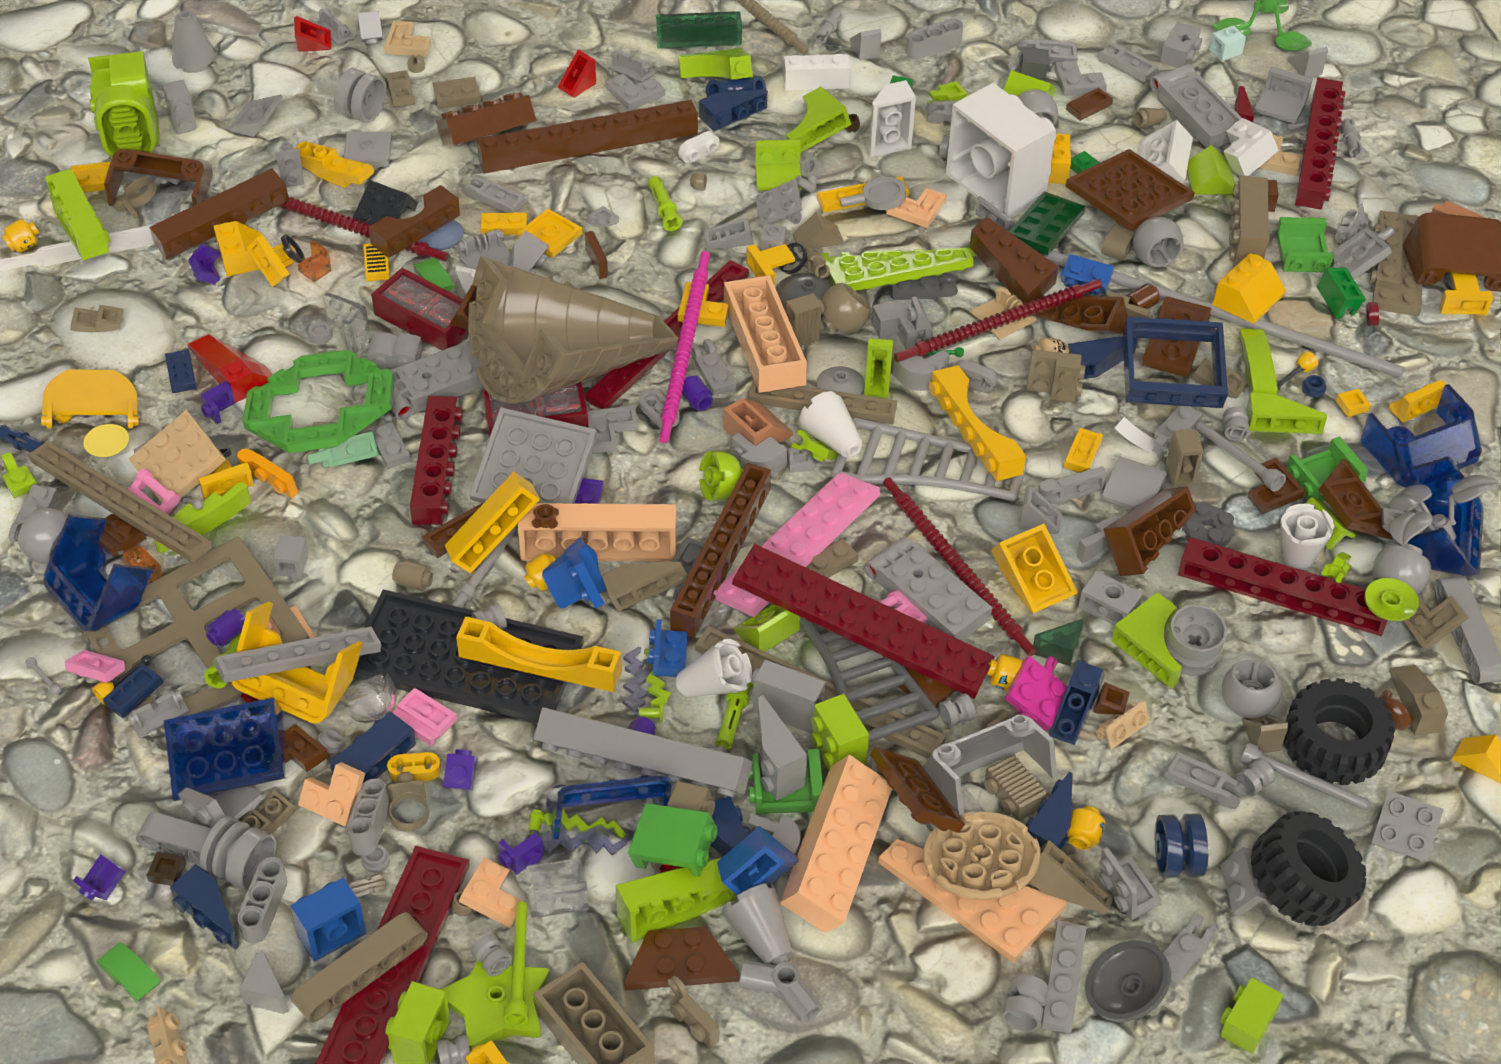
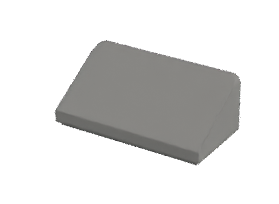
M981 196L977 197L976 215L983 220L987 216L1007 231L1013 227L1015 223L1010 217Z

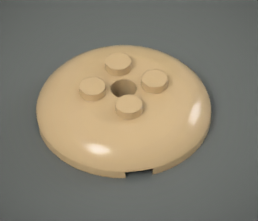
M964 813L961 819L965 825L960 833L951 830L942 831L936 827L926 840L924 861L931 877L945 890L968 899L992 900L1011 895L1022 889L1032 880L1040 864L1039 843L1036 838L1034 839L1027 832L1028 827L1012 817L999 813Z

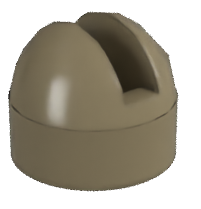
M413 54L408 58L407 65L410 72L420 73L425 69V62L422 56H414Z
M702 172L694 173L690 177L691 187L695 190L705 191L707 174Z
M462 890L454 895L452 909L458 916L465 917L470 915L474 909L459 902L464 891Z

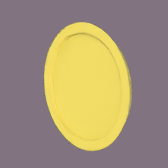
M116 424L100 425L87 433L83 442L84 448L88 453L96 457H112L119 454L127 446L129 434L126 429Z

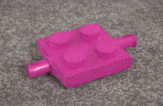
M1029 655L1023 659L1021 667L1016 673L1004 699L1012 704L1020 715L1030 717L1044 731H1047L1055 721L1068 686L1053 674L1058 664L1057 659L1054 660V657H1048L1043 667Z

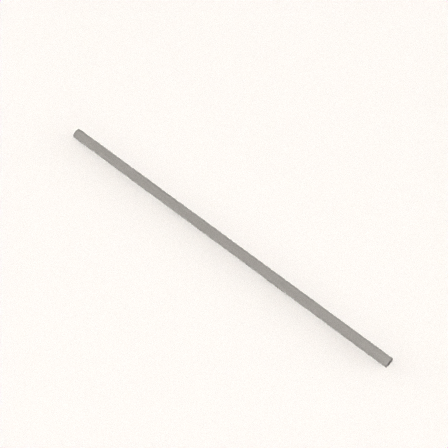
M1053 250L1049 255L1041 254L1051 262L1064 267L1069 257ZM1116 271L1113 272L1110 281L1133 290L1149 283ZM1149 283L1158 289L1160 299L1164 300L1165 296L1210 307L1211 316L1250 329H1264L1265 334L1401 378L1403 373V366L1261 319L1253 324L1213 306V303Z

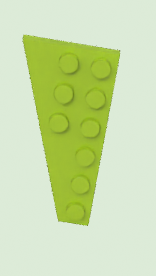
M967 247L938 248L935 253L923 252V249H914L913 254H902L901 250L865 251L860 256L850 255V252H841V256L829 257V253H820L830 269L828 276L832 284L845 283L855 291L873 289L876 286L886 284L894 285L901 281L918 280L925 276H937L949 271H962L966 268L974 267L973 257Z

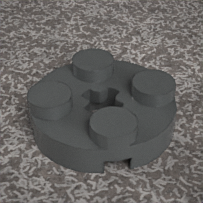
M1205 502L1196 504V510L1182 526V531L1185 532L1187 541L1189 537L1215 545H1221L1222 547L1228 545L1234 533V516ZM1205 525H1209V526H1211V527H1213V528H1209V529L1207 530V529L1204 528V526H1205Z

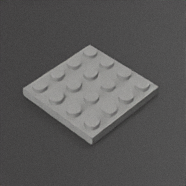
M500 407L469 495L470 499L484 503L514 471L533 484L540 499L537 503L574 504L597 437V430Z

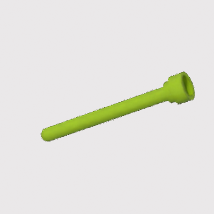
M519 901L516 904L511 1000L504 1007V1022L511 1026H522L528 1021L529 1009L525 1001H523L528 905L525 901Z

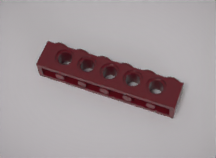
M428 396L410 501L412 524L442 525L444 515H448L449 500H446V498L451 496L452 481L449 479L454 477L455 463L452 462V459L457 458L458 447L455 440L460 439V425H458V422L463 420V407H459L458 397Z

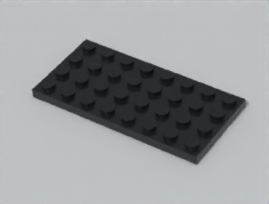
M384 589L364 627H372L381 642L380 652L359 656L353 679L411 692L416 688L432 698L535 723L539 721L542 707L556 711L567 684L566 681L459 657L456 637L465 616L472 618L473 610ZM505 618L507 627L502 629L518 639L545 648L578 650L582 648L584 643L583 636L507 618Z

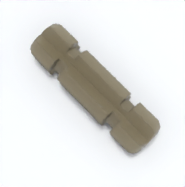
M381 873L372 875L371 879L368 880L365 877L347 882L356 897L371 894V890L378 892L386 889L385 879Z

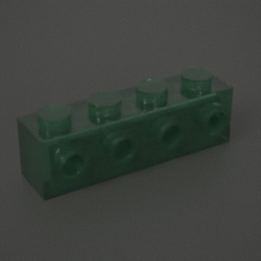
M741 12L657 14V48L742 45Z

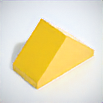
M1495 734L1463 738L1452 760L1501 783V741Z

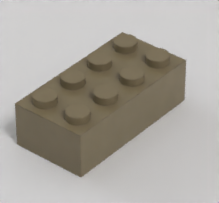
M1240 175L1238 184H1234L1233 198L1235 199L1230 201L1229 215H1232L1229 221V230H1233L1229 236V245L1233 246L1230 248L1229 261H1233V268L1249 253L1260 255L1263 259L1265 257L1269 241L1268 178Z
M584 962L576 965L533 994L537 1015L577 1064H655L654 1046Z

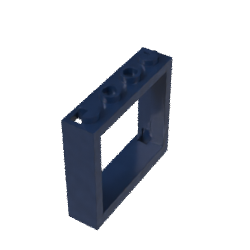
M1126 317L1122 331L1126 403L1209 408L1224 407L1228 396L1223 323L1190 321L1186 319L1170 320L1164 318ZM1132 337L1211 342L1214 386L1134 381Z

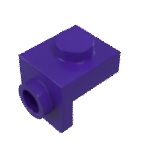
M200 244L188 259L197 280L201 282L206 281L213 285L219 281L220 277L213 264L220 256L219 250L205 244Z
M226 381L201 394L203 403L201 410L207 419L211 418L216 424L221 423L219 412L235 404L232 388Z
M456 749L455 754L447 753L443 787L472 790L475 765L478 764L479 758L472 756V751Z
M536 833L513 849L503 839L498 842L499 854H497L500 863L505 868L510 867L516 875L527 867L536 865L544 856L543 841Z
M100 854L85 878L76 876L73 882L81 887L78 891L91 900L98 897L107 901L126 873V870L107 856Z

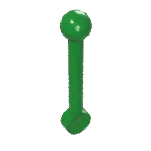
M957 347L955 350H945L949 355H955L956 357L964 355V349L961 347ZM933 350L932 353L928 352L927 355H934L942 350Z

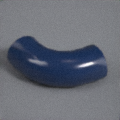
M761 76L732 80L712 79L706 85V96L708 97L719 92L766 89V83Z

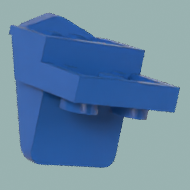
M579 537L562 555L543 570L542 577L559 608H565L584 598L586 603L591 600L596 609L605 604L600 593L607 589L599 572L595 550Z

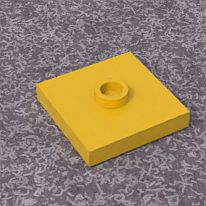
M547 208L518 232V239L525 230L549 245L545 254L554 258L583 234V228Z

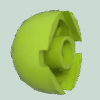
M725 451L705 452L699 471H704V479H699L704 498L711 501L729 499L743 472L735 456Z

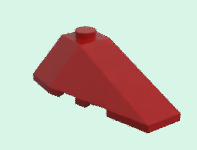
M210 334L187 344L188 348L219 385L226 381L231 386L235 403L247 398L248 391L253 387H262L268 383L267 378L273 375L264 364Z

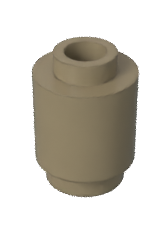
M404 560L403 562L398 561L395 564L392 579L398 585L424 591L426 587L429 588L431 586L433 573L430 566Z

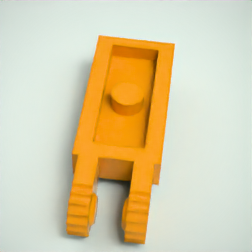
M248 448L237 452L238 460L242 464L247 462L251 469V474L255 475L258 480L263 483L265 481L268 482L279 494L284 493L290 498L298 494V489L292 475L252 450L250 451Z

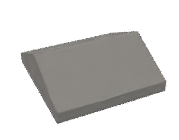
M280 94L248 101L229 127L230 131L254 137L282 101L283 96Z

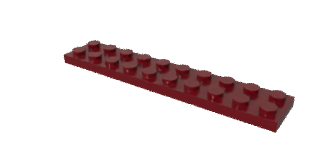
M755 543L732 581V585L956 691L965 693L973 699L976 698L990 668V660L995 658V656Z
M415 845L377 930L396 916L407 912L427 932V939L420 948L342 1004L315 1064L384 1063L389 1052V1038L386 1035L388 1021L391 1017L396 1016L399 1010L398 1002L403 991H408L412 981L419 983L452 908L454 895L460 890L470 867L469 859Z

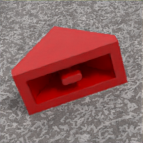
M294 17L295 40L298 52L332 49L330 29L301 17Z
M579 49L558 85L559 89L574 98L596 85L595 59Z

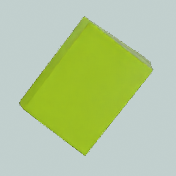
M1013 70L1010 71L1004 87L1006 93L1016 96L1025 91L1036 89L1045 91L1053 97L1057 91V88L1051 83Z
M1210 145L1189 159L1187 176L1190 189L1195 192L1194 195L1233 194L1235 181L1232 169L1227 159L1216 148Z
M771 604L761 610L755 617L748 618L733 629L745 643L766 652L800 630V616L775 604Z

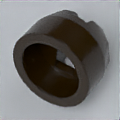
M849 114L851 125L846 127L845 131L848 133L853 131L855 133L860 128V120L858 115Z

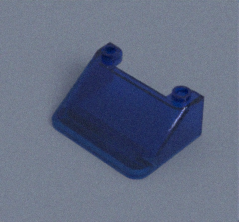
M640 776L638 778L575 785H557L547 793L546 799L553 840L559 839L563 807L652 798L654 805L667 806L672 788L670 779L666 776Z

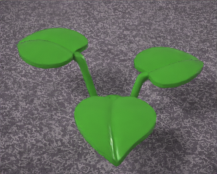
M1256 0L1254 2L1255 10L1248 22L1239 18H1226L1212 25L1216 31L1234 25L1244 36H1247L1251 33L1249 27L1252 25L1257 12H1271L1276 17L1279 37L1275 39V43L1278 47L1293 51L1312 46V42L1304 35L1294 31L1286 33L1282 31L1279 14L1288 11L1289 3L1286 0Z

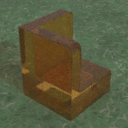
M313 240L310 242L312 256L299 263L298 270L308 279L316 282L331 272L332 269L329 250Z

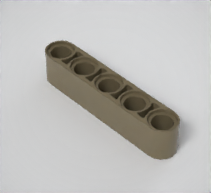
M401 913L301 984L292 993L291 1002L310 1023L321 1020L420 948L427 939V932L409 913Z

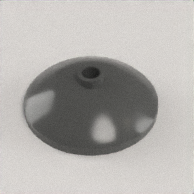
M803 272L786 277L778 283L775 289L786 312V301L814 293L818 300H821L824 292L833 284L828 277L819 278L815 273Z
M1126 941L1112 946L1095 960L1087 974L1085 993L1089 1004L1098 1015L1114 1022L1133 1021L1147 1015L1162 1002L1168 992L1171 983L1169 961L1158 947L1145 941Z

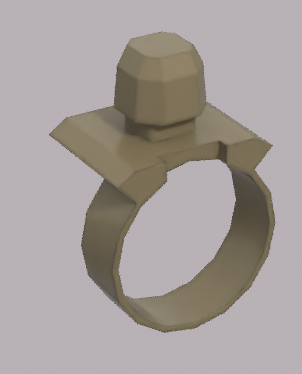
M140 177L130 184L126 183L124 186V196L115 200V209L117 211L128 210L136 218L138 216L137 207L146 204L152 199L156 193V186L148 177ZM149 185L140 196L136 193L141 187Z
M401 772L397 777V783L390 784L387 787L390 801L389 816L392 825L397 829L412 832L423 827L428 821L429 806L426 800L424 782L421 780L414 781L413 775L410 772ZM405 799H415V801L422 803L426 807L424 816L413 823L396 821L392 817V811Z

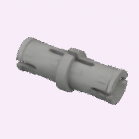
M832 9L828 17L822 20L819 30L814 34V39L817 38L816 42L824 44L830 34L836 31L837 24L843 18L840 10Z
M1349 118L1341 121L1340 125L1344 134L1342 137L1343 142L1347 145L1351 157L1353 155L1354 157H1359L1364 152L1360 143L1361 135L1355 128L1354 120L1350 119L1349 121Z

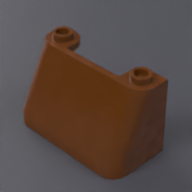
M1433 212L1424 213L1416 219L1403 244V249L1416 284H1436L1443 278L1445 272L1485 276L1483 281L1485 288L1490 291L1501 292L1500 220Z

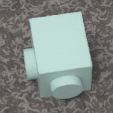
M1234 25L1213 32L1209 50L1221 61H1225L1243 54L1246 37Z

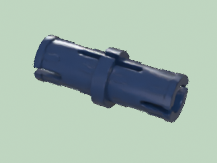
M5 424L0 426V440L12 444L17 450L23 449L33 452L45 443L31 437L24 430L17 431ZM16 437L27 441V444L16 440Z

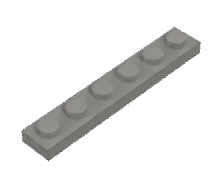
M366 627L215 657V667L223 682L226 683L336 661L339 651L357 641L363 643L360 656L380 652L381 642L372 627Z

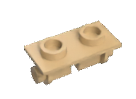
M1146 701L1128 703L1123 715H1115L1116 719L1111 717L1104 723H1100L1095 731L1097 737L1107 739L1109 749L1112 750L1149 723Z
M157 1006L158 1015L150 1016L146 1024L151 1044L155 1046L162 1042V1044L153 1049L156 1064H188L185 1055L187 1054V1048L180 1037V1022L177 1016Z

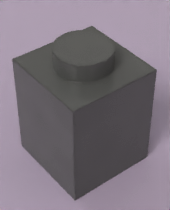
M1023 47L1019 60V73L1039 80H1045L1047 72H1050L1052 68L1049 50Z

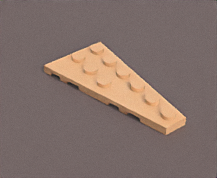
M899 839L879 856L878 863L1013 963L1022 956L1067 908L1068 901L1044 894L1028 886H1024L1011 895L992 900H974L955 895L942 888L931 877L925 866L924 849Z

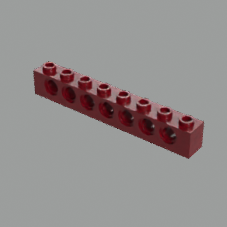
M1317 77L1295 205L1322 210L1324 201H1329L1331 188L1327 187H1331L1333 174L1331 173L1334 170V159L1340 133L1338 131L1342 120L1339 117L1342 116L1346 91H1342V81Z
M1189 537L1181 559L1178 576L1381 637L1388 621L1375 615L1368 608L1365 602L1366 589L1344 582L1338 583L1334 579L1305 570L1296 569Z

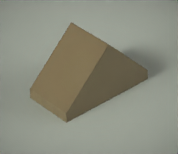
M817 212L793 233L795 242L801 244L805 249L843 244V238L837 225Z
M1271 715L1254 719L1242 718L1250 743L1259 746L1258 749L1262 750V753L1281 751L1288 729L1287 722Z

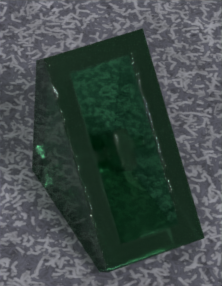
M1079 619L1036 634L1033 646L1037 649L1035 655L1046 659L1054 657V660L1057 659L1058 663L1071 666L1082 638L1084 621Z

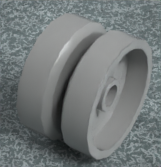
M355 68L347 69L341 75L335 89L334 105L336 111L339 114L354 117L366 123L374 121L382 110L385 101V81L382 77L370 73L366 74V72Z

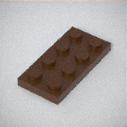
M1165 296L1158 318L1205 322L1209 319L1211 308ZM1150 339L1143 357L1142 366L1189 378L1201 342Z
M875 746L870 756L877 764V770L884 774L888 780L887 784L898 793L900 802L911 811V817L920 824L929 823L942 831L951 830L960 833L965 825L964 821L918 760Z

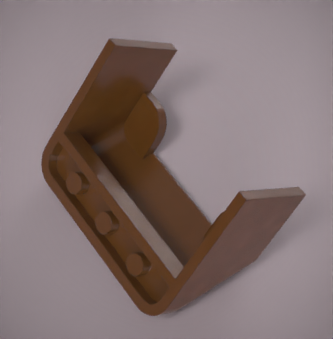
M121 149L116 151L112 157L104 186L108 205L114 206L125 171L196 182L191 196L194 206L206 200L213 170L210 162L203 159L139 149Z

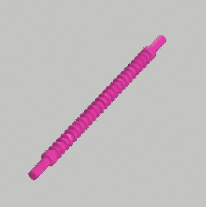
M707 251L701 252L698 268L693 273L689 299L687 300L688 304L686 305L677 352L675 353L676 357L674 358L670 375V384L668 385L666 401L664 402L665 406L661 415L663 423L659 442L664 444L669 442L672 424L677 419V408L682 396V386L684 385L689 363L688 359L690 358L699 311L701 310V301L703 300L705 285L708 279L707 266L710 253Z

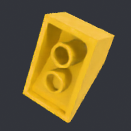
M1045 524L1004 540L991 550L1002 574L1032 614L1078 594Z

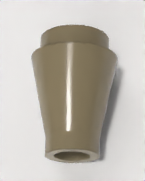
M1141 107L1133 115L1134 124L1142 129L1167 119V112L1164 108Z

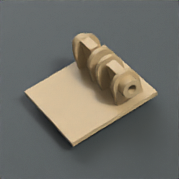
M999 286L995 290L996 298L971 310L970 313L978 320H983L985 317L995 316L996 313L1001 314L1002 311H1007V309L1023 304L1015 295L1011 296L1008 288ZM1027 316L1025 319L1015 320L1014 323L1004 324L1003 327L992 328L991 332L1001 340L1034 323L1037 319L1034 316Z

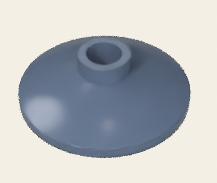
M452 220L423 237L419 242L428 243L429 247L438 250L450 249L461 242L464 234L463 228L459 222Z

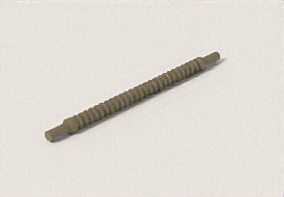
M736 0L766 27L770 28L771 31L784 40L786 44L793 45L803 55L809 52V48L797 38L793 31L776 19L757 1Z

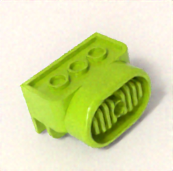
M144 52L88 57L92 73V85H89L90 96L93 99H90L91 112L95 113V128L98 130L104 151L110 157H113L114 153L121 149H139L153 152L155 146L160 145L159 120Z

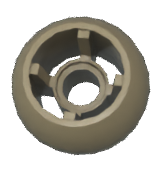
M837 283L829 287L821 297L824 305V316L821 319L836 333L839 330L845 334L854 333L860 330L869 319L870 306L854 289L845 283Z

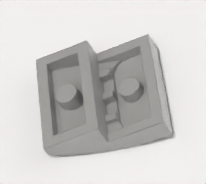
M1119 456L1101 500L1133 510L1159 493L1166 479L1167 471Z

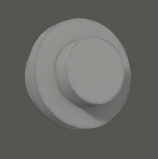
M333 729L324 730L316 739L318 743L327 749L328 754H337L344 747L343 736Z
M378 845L373 853L361 856V863L363 868L369 872H380L389 865L390 855L383 846Z

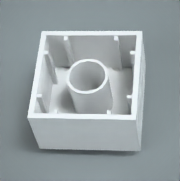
M992 83L953 104L946 174L976 198L981 196L1005 215L1013 218L1029 209L1044 191L1047 192L1056 129L1047 118H1040L1025 107L1016 95H1009Z

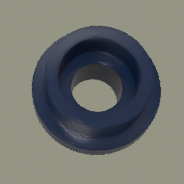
M1311 375L1303 381L1301 389L1310 397H1321L1326 392V384L1322 377Z

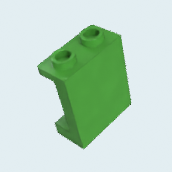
M1280 217L1276 238L1283 272H1324L1326 268L1331 267L1333 253L1328 252L1324 236L1327 225L1326 218Z
M1340 436L1331 439L1329 449L1301 460L1295 454L1290 455L1286 467L1287 471L1305 490L1304 496L1308 500L1313 497L1322 502L1326 500L1319 491V488L1342 459L1347 460L1363 483H1365L1368 473L1367 467Z
M808 749L805 787L777 801L770 792L767 793L763 789L760 781L762 776L758 753H752L753 764L748 780H753V786L749 787V802L755 803L756 814L812 812L815 810L823 788L819 749Z
M645 803L628 855L636 868L646 869L648 862L686 867L691 870L694 876H700L703 867H706L709 860L708 851L711 842H714L717 837V825H715L709 812Z

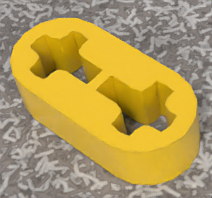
M431 752L395 755L390 758L387 764L389 778L396 783L397 777L401 772H410L413 775L414 781L434 780L441 774L440 759ZM426 764H431V769H425ZM398 766H403V771H397Z

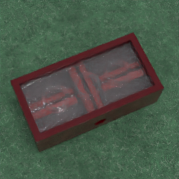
M404 268L399 269L371 294L374 315L412 335L421 337V340L441 351L458 345L469 335L468 330L450 325L463 299Z
M582 382L516 405L498 401L486 390L483 391L489 438L500 407L589 428Z

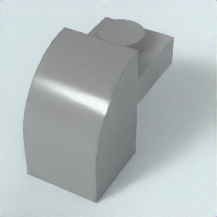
M886 302L873 305L871 323L879 338L898 334L905 349L914 346L919 333L916 331L914 323L908 319L907 310L910 306L900 302Z
M942 350L927 359L918 355L900 362H896L894 359L892 375L909 389L927 391L932 379V371L948 368L950 355L945 350Z
M739 432L731 437V454L741 462L743 470L747 463L771 469V476L787 467V449L771 436L756 446Z
M751 815L748 821L750 834L760 826L797 857L800 849V831L793 820L782 815L779 823H776L767 817ZM793 867L785 873L790 875Z

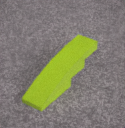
M1240 329L1239 339L1243 346L1242 357L1246 365L1245 376L1252 393L1277 394L1275 369L1264 329Z
M239 481L223 496L216 492L203 501L202 509L196 510L192 504L188 503L173 518L200 535H204L232 518L251 503L248 486ZM154 539L156 550L159 553L170 550Z

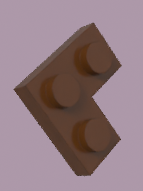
M1274 458L1261 464L1267 469H1277L1286 476L1284 485L1278 491H1272L1263 485L1249 491L1248 499L1263 515L1304 498L1305 490L1280 461ZM1255 473L1256 476H1257V477L1262 481V483L1264 484V482H1263V480H1262V477H1261L1260 475H1258L1257 473Z
M296 724L250 754L253 762L268 775L290 760L308 772L329 757L327 749Z

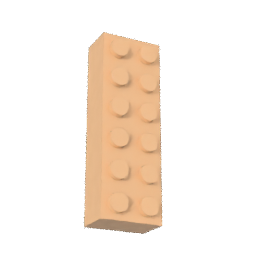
M770 275L724 282V303L729 304L728 316L758 392H770L806 385L807 362Z
M536 503L518 523L521 560L531 561L542 553H547L549 556L554 554L558 558L570 545L581 537L587 545L595 550L598 561L672 562L676 555V504ZM541 504H549L559 510V515L556 517L558 526L554 529L534 528L532 526V520L535 518L533 510Z
M851 755L846 756L830 767L797 855L799 861L792 868L780 900L781 905L824 933L845 923L892 788L887 784L888 780Z

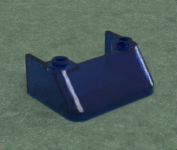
M1450 384L1444 386L1436 413L1446 425L1415 436L1409 429L1403 426H1394L1386 429L1373 413L1368 414L1360 442L1395 482L1402 487L1408 488L1413 485L1429 482L1478 462L1481 456L1482 447L1474 411Z
M1449 456L1411 467V472L1419 483L1428 486L1432 492V496L1423 501L1431 515L1443 514L1449 518V496L1453 494L1451 489L1457 482L1465 478ZM1479 496L1464 503H1456L1454 501V520L1456 524L1452 525V528L1456 535L1455 540L1451 538L1443 527L1415 535L1407 542L1423 551L1422 555L1430 561L1431 570L1466 577L1480 573L1484 510Z
M68 514L45 570L44 585L83 631L96 632L134 611L139 606L153 570L149 567L113 564L108 579H106L100 573L106 556L98 542L107 520L105 518Z

